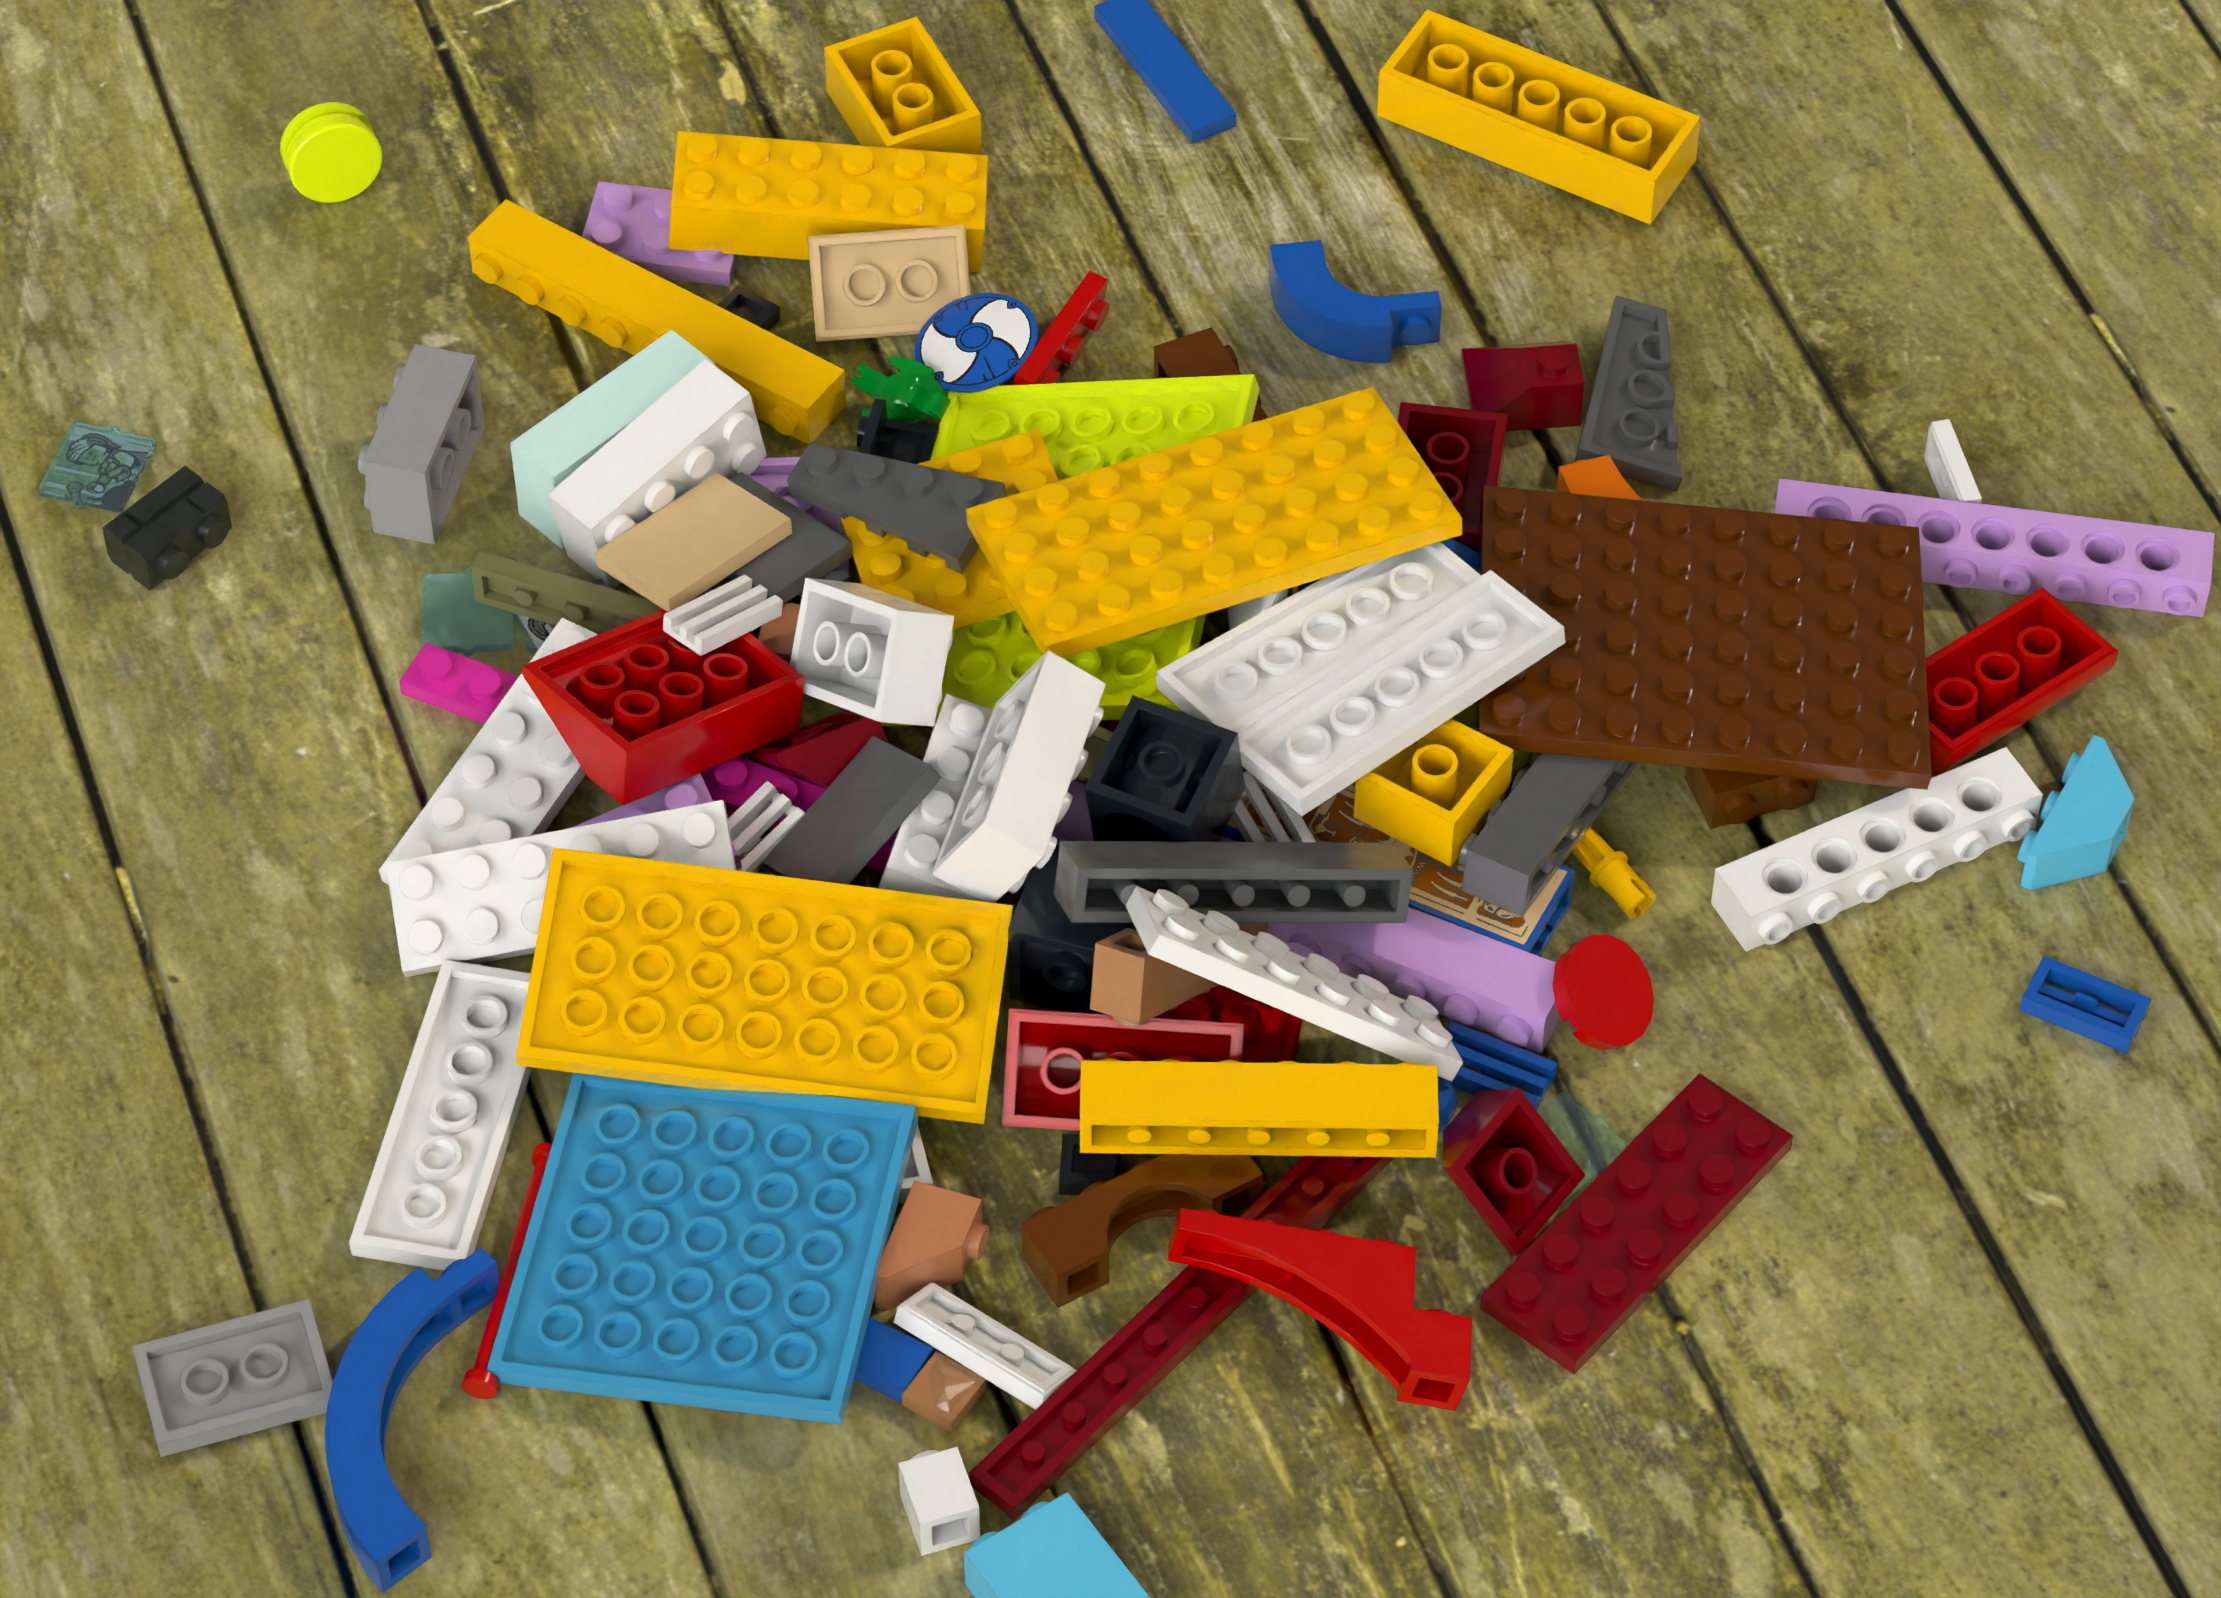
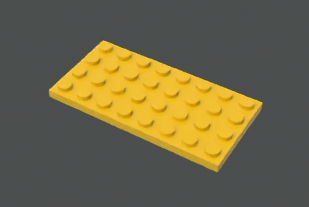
M1374 387L1354 391L1343 396L1301 407L1290 412L1251 422L1240 427L1201 437L1190 442L1151 452L1137 458L1098 468L1087 473L1048 483L966 509L967 526L1042 656L1049 650L1061 658L1462 535V517Z
M553 847L516 1053L517 1066L691 1088L815 1094L916 1105L918 1116L984 1124L1008 952V928L1012 921L1013 905Z

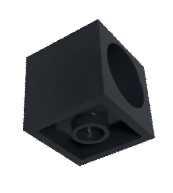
M1133 695L1085 787L1094 841L1219 842L1245 790L1238 733Z
M1056 845L1051 857L1042 868L1032 867L1008 928L1010 999L1059 1011L1104 1014L1090 1009L1095 943L1126 928L1137 929L1134 923H1072L1054 896L1060 845Z

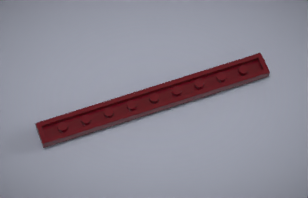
M1304 1156L1239 1218L1249 1220L1268 1219L1279 1225L1309 1230L1321 1229L1395 1157ZM1188 1265L969 1472L972 1488L1013 1520H1016L1258 1288L1208 1269Z

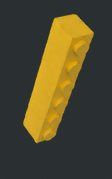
M1113 1058L1100 1061L1081 1060L1080 1153L1436 1158L1439 1128L1437 1065H1417L1410 1062L1398 1064H1358L1348 1061L1337 1064L1298 1063L1295 1061L1243 1063L1235 1060L1219 1062H1181L1174 1059L1161 1061H1121Z

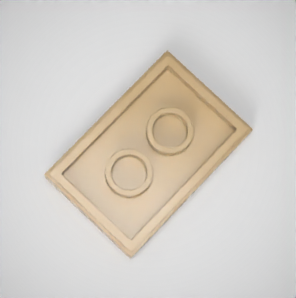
M965 225L808 236L816 343L919 335L924 324L939 309L959 298L971 295Z
M715 473L595 551L597 567L666 612H670L690 602L791 535V518L719 473Z

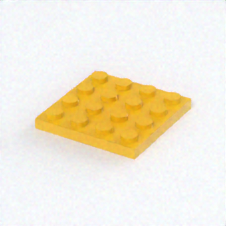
M1040 429L917 464L1002 482L1005 484L1007 496L1058 481ZM853 516L845 519L840 518L846 538L852 541L853 559L861 584L953 615L952 629L1016 611L980 546L963 574L947 568L945 560L930 553L927 557H923L909 550L907 542L889 533L883 538L868 531L865 522Z

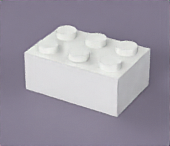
M805 578L790 665L804 676V694L878 722L934 727L937 708L942 699V681L947 654L952 645L954 616L860 583Z

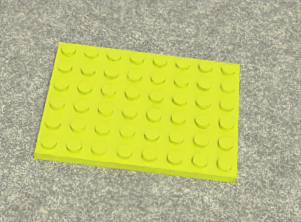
M1255 374L1006 385L973 393L949 391L948 398L951 400V403L940 422L931 460L1040 429L1058 481L1251 423L1258 398L1259 386ZM1017 611L952 629V645L947 654L942 681V699L937 708L936 719L946 694L993 710L996 702L1042 657L1041 652ZM1206 614L1063 659L1106 683L1098 705L1104 709L1101 720H1120L1133 695L1183 713L1181 709L1156 688V672L1199 648ZM881 722L882 726H907V725H909V724H898V723H886V722Z

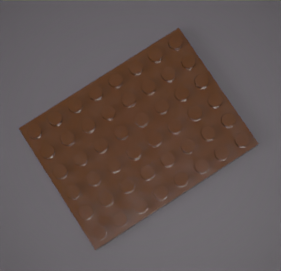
M1483 485L1480 503V575L1482 576L1489 570H1492L1564 626L1565 643L1477 701V732L1515 751L1928 790L1932 770L1919 527Z

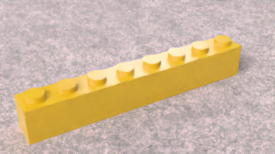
M507 199L468 236L472 273L476 274L484 282L496 284L519 296L525 303L537 305L560 317L568 325L578 326L601 338L609 346L621 348L632 355H636L672 329L715 362L717 368L750 392L757 419L771 425L783 435H791L809 445L847 406L844 369Z

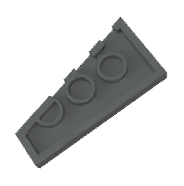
M1616 295L1604 336L1575 461L1610 455L1622 476L1678 491L1682 480L1681 463H1678L1677 460L1679 437L1678 426L1674 425L1673 417L1675 394L1674 384H1670L1669 375L1671 352L1666 309Z
M810 442L787 478L791 495L840 518L845 519L853 516L865 522L868 531L883 538L889 533L907 542L909 550L923 557H927L930 553L945 560L947 568L963 574L979 547L967 526L966 509L1007 497L1005 484L1002 482Z

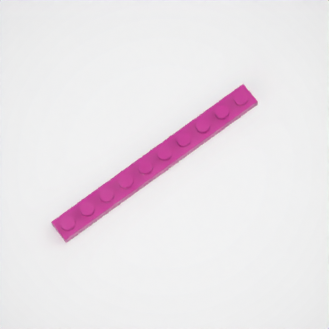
M426 642L399 683L401 694L485 724L519 676ZM735 757L700 773L713 802L723 800L727 815L730 816L767 780L776 788L778 793H783L790 799L793 806H798L805 813L826 790L820 786L740 757ZM783 814L768 830L772 831L786 816ZM898 829L865 866L881 872L884 871Z

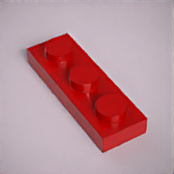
M1089 270L1015 374L1014 385L1059 383L1060 371L1064 365L1073 366L1078 360L1085 344L1084 337L1090 329L1097 332L1108 314L1110 304L1104 301L1108 282L1107 278Z

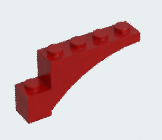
M1180 1208L1168 1242V1261L1204 1268L1232 1277L1289 1302L1322 1322L1356 1348L1397 1390V1401L1456 1411L1470 1381L1472 1318L1452 1315L1450 1312L1442 1309L1422 1310L1413 1308L1416 1247L1399 1245L1393 1241L1381 1238L1369 1240L1339 1235L1328 1229L1309 1230L1279 1225L1268 1219L1249 1220L1225 1216L1209 1209L1189 1210Z

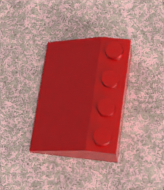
M663 609L525 664L522 669L523 677L587 776L622 806L798 731L800 727L804 676L749 632L700 656L663 631L664 614L667 613Z

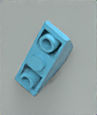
M2093 735L2083 754L2078 752L2072 754L2062 777V783L2065 784L2061 793L2052 790L2043 806L2040 815V821L2043 822V825L2039 832L2030 829L2026 834L2017 857L2018 861L2025 863L2021 887L2034 890L2105 873L2127 834L2135 798L2104 738Z

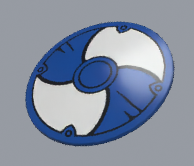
M980 293L965 296L939 309L924 324L916 340L915 360L933 368L935 380L946 391L955 393L984 391L996 387L1015 376L1037 345L1038 326L1030 309L1013 297L998 293Z

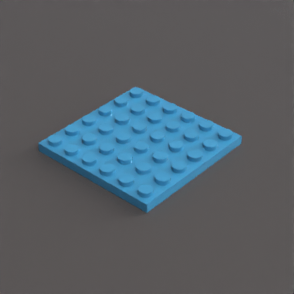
M573 1073L487 1371L496 1375L501 1384L843 1425L878 1284L877 1273L883 1251L889 1240L919 1119L916 1105L815 1094L691 1088Z

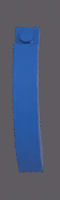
M482 1247L467 1258L452 1262L435 1281L419 1266L396 1284L373 1308L356 1331L341 1359L332 1383L326 1412L325 1446L334 1500L339 1521L350 1548L366 1574L382 1593L432 1557L426 1525L404 1501L394 1485L386 1466V1435L390 1417L398 1395L422 1358L451 1331L494 1301L500 1282L497 1262Z

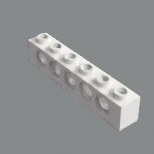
M2007 747L1931 778L1928 790L1904 789L1716 868L1711 904L1746 952L1763 944H1775L1785 939L1791 932L1813 923H1825L1834 918L1839 912L1862 902L1872 903L1882 898L1890 890L1909 882L1924 881L1942 868L1959 861H1971L1989 848L2006 841L2014 842L2024 838L2030 829H2036L2043 794Z

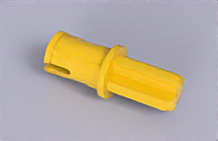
M1590 826L1572 850V853L1591 873L1589 878L1591 884L1594 887H1602L1615 900L1629 919H1635L1637 914L1639 916L1643 915L1654 904L1657 894L1632 870L1627 863V855L1623 851L1614 852Z

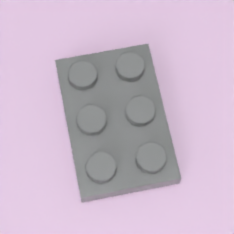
M310 1299L132 1346L160 1457L327 1412L333 1380Z

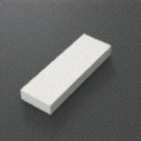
M929 1283L897 1307L893 1323L1035 1410L1077 1371L935 1283Z

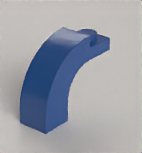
M1321 240L1270 245L1269 286L1274 306L1285 325L1310 346L1329 355L1350 361L1390 363L1391 351L1394 346L1439 342L1442 305L1438 291L1389 296L1360 294L1344 287L1331 275L1326 264Z

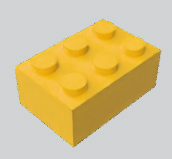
M917 16L824 47L826 91L860 145L982 155L981 113Z

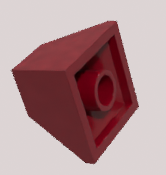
M1557 341L1461 349V359L1471 410L1508 414L1506 432L1581 426L1585 383L1576 343Z
M845 709L799 727L798 731L751 750L747 754L750 760L827 789L873 736L886 743L888 741L881 722Z
M1519 1087L1476 1092L1443 1130V1168L1511 1256L1521 1253L1585 1177V1173Z

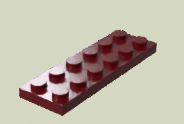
M1699 1073L1481 1295L1480 1309L1575 1375L1791 1150L1793 1135Z

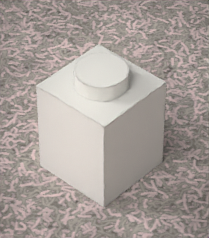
M958 1447L940 1452L937 1450L924 1451L915 1455L910 1460L898 1463L900 1496L921 1556L976 1541L980 1537L979 1505Z

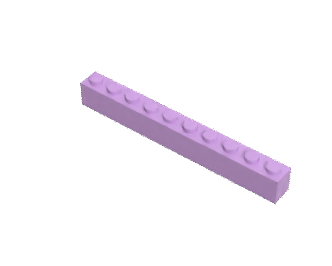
M1076 780L1070 782L1067 792L1073 795L1071 805L1063 819L1055 825L1052 836L1057 838L1056 845H1060V841H1094L1085 794L1087 784ZM1223 836L1219 840V842H1237ZM1408 907L1406 923H1268V934L1282 940L1291 952L1305 958L1310 953L1323 956L1333 962L1339 968V972L1355 979H1357L1359 974L1370 976L1385 985L1390 994L1404 1000L1409 995L1417 996L1433 1005L1438 1010V1014L1447 1017L1450 1021L1501 1038L1504 1042L1517 1047H1525L1542 1054L1561 1019L1556 1008L1552 987L1555 962Z

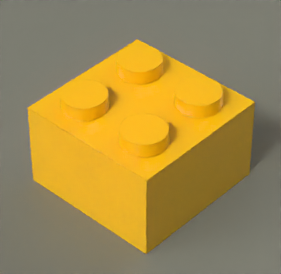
M1451 718L1356 780L1353 817L1451 867L1460 856L1463 845L1471 833L1477 834L1484 826L1493 804L1498 799L1504 801L1510 793L1514 750Z

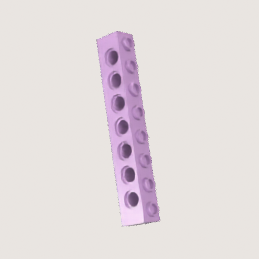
M1780 478L1778 482L1774 511L1777 514L1919 527L1922 582L1951 585L1958 588L1967 587L2006 592L2014 595H2030L2043 587L2053 597L2063 601H2078L2116 606L2118 608L2165 612L2174 615L2204 616L2212 581L2215 533Z

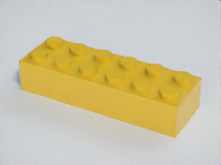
M1428 9L1379 71L1377 116L1650 225L1696 161L1700 116Z
M677 131L670 212L669 249L684 251L721 250L722 254L809 260L808 236L965 225L969 273L980 274L985 234L988 155Z

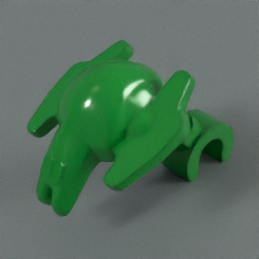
M898 356L890 357L888 360L889 364L898 370V374H893L890 377L865 365L860 364L857 366L856 370L861 374V377L853 375L851 378L852 384L874 399H886L887 419L915 423L930 416L934 419L942 420L951 403V400L947 397V392L935 380L934 369L918 361ZM863 409L861 416L869 417L871 410Z

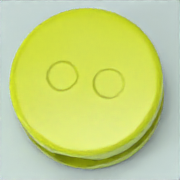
M327 102L305 109L288 124L280 142L281 158L293 185L303 196L317 202L335 203L357 196L372 184L382 164V149L369 120L359 109L345 103Z

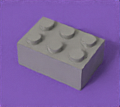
M414 344L406 364H399L393 381V394L389 403L383 402L380 405L376 418V432L371 442L366 441L362 445L358 460L359 473L365 475L364 507L370 510L373 533L436 544L485 430L476 355Z

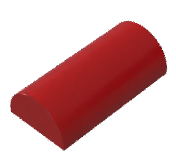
M2042 587L1927 657L1926 673L1932 776H1938L1950 771L2110 671L2117 661L2118 650Z
M1009 1008L1002 1125L1080 1131L1081 1060L1100 1061L1113 1058L1121 1061H1161L1174 1059L1181 1062H1219L1223 1060L1243 1062L1244 1023L1154 1017L1148 1020L1145 1025L1131 1027L1115 1023L1112 1020V1016L1107 1014Z

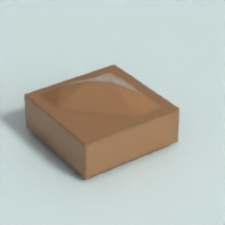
M936 1351L902 1393V1406L953 1434L986 1392V1379Z

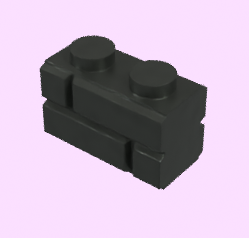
M184 466L102 527L111 562L127 574L131 573L136 581L148 590H151L166 578L174 579L178 577L187 567L188 561L205 548L212 549L219 546L226 538L228 531L232 529L227 499L224 494L208 482L204 483L199 475Z

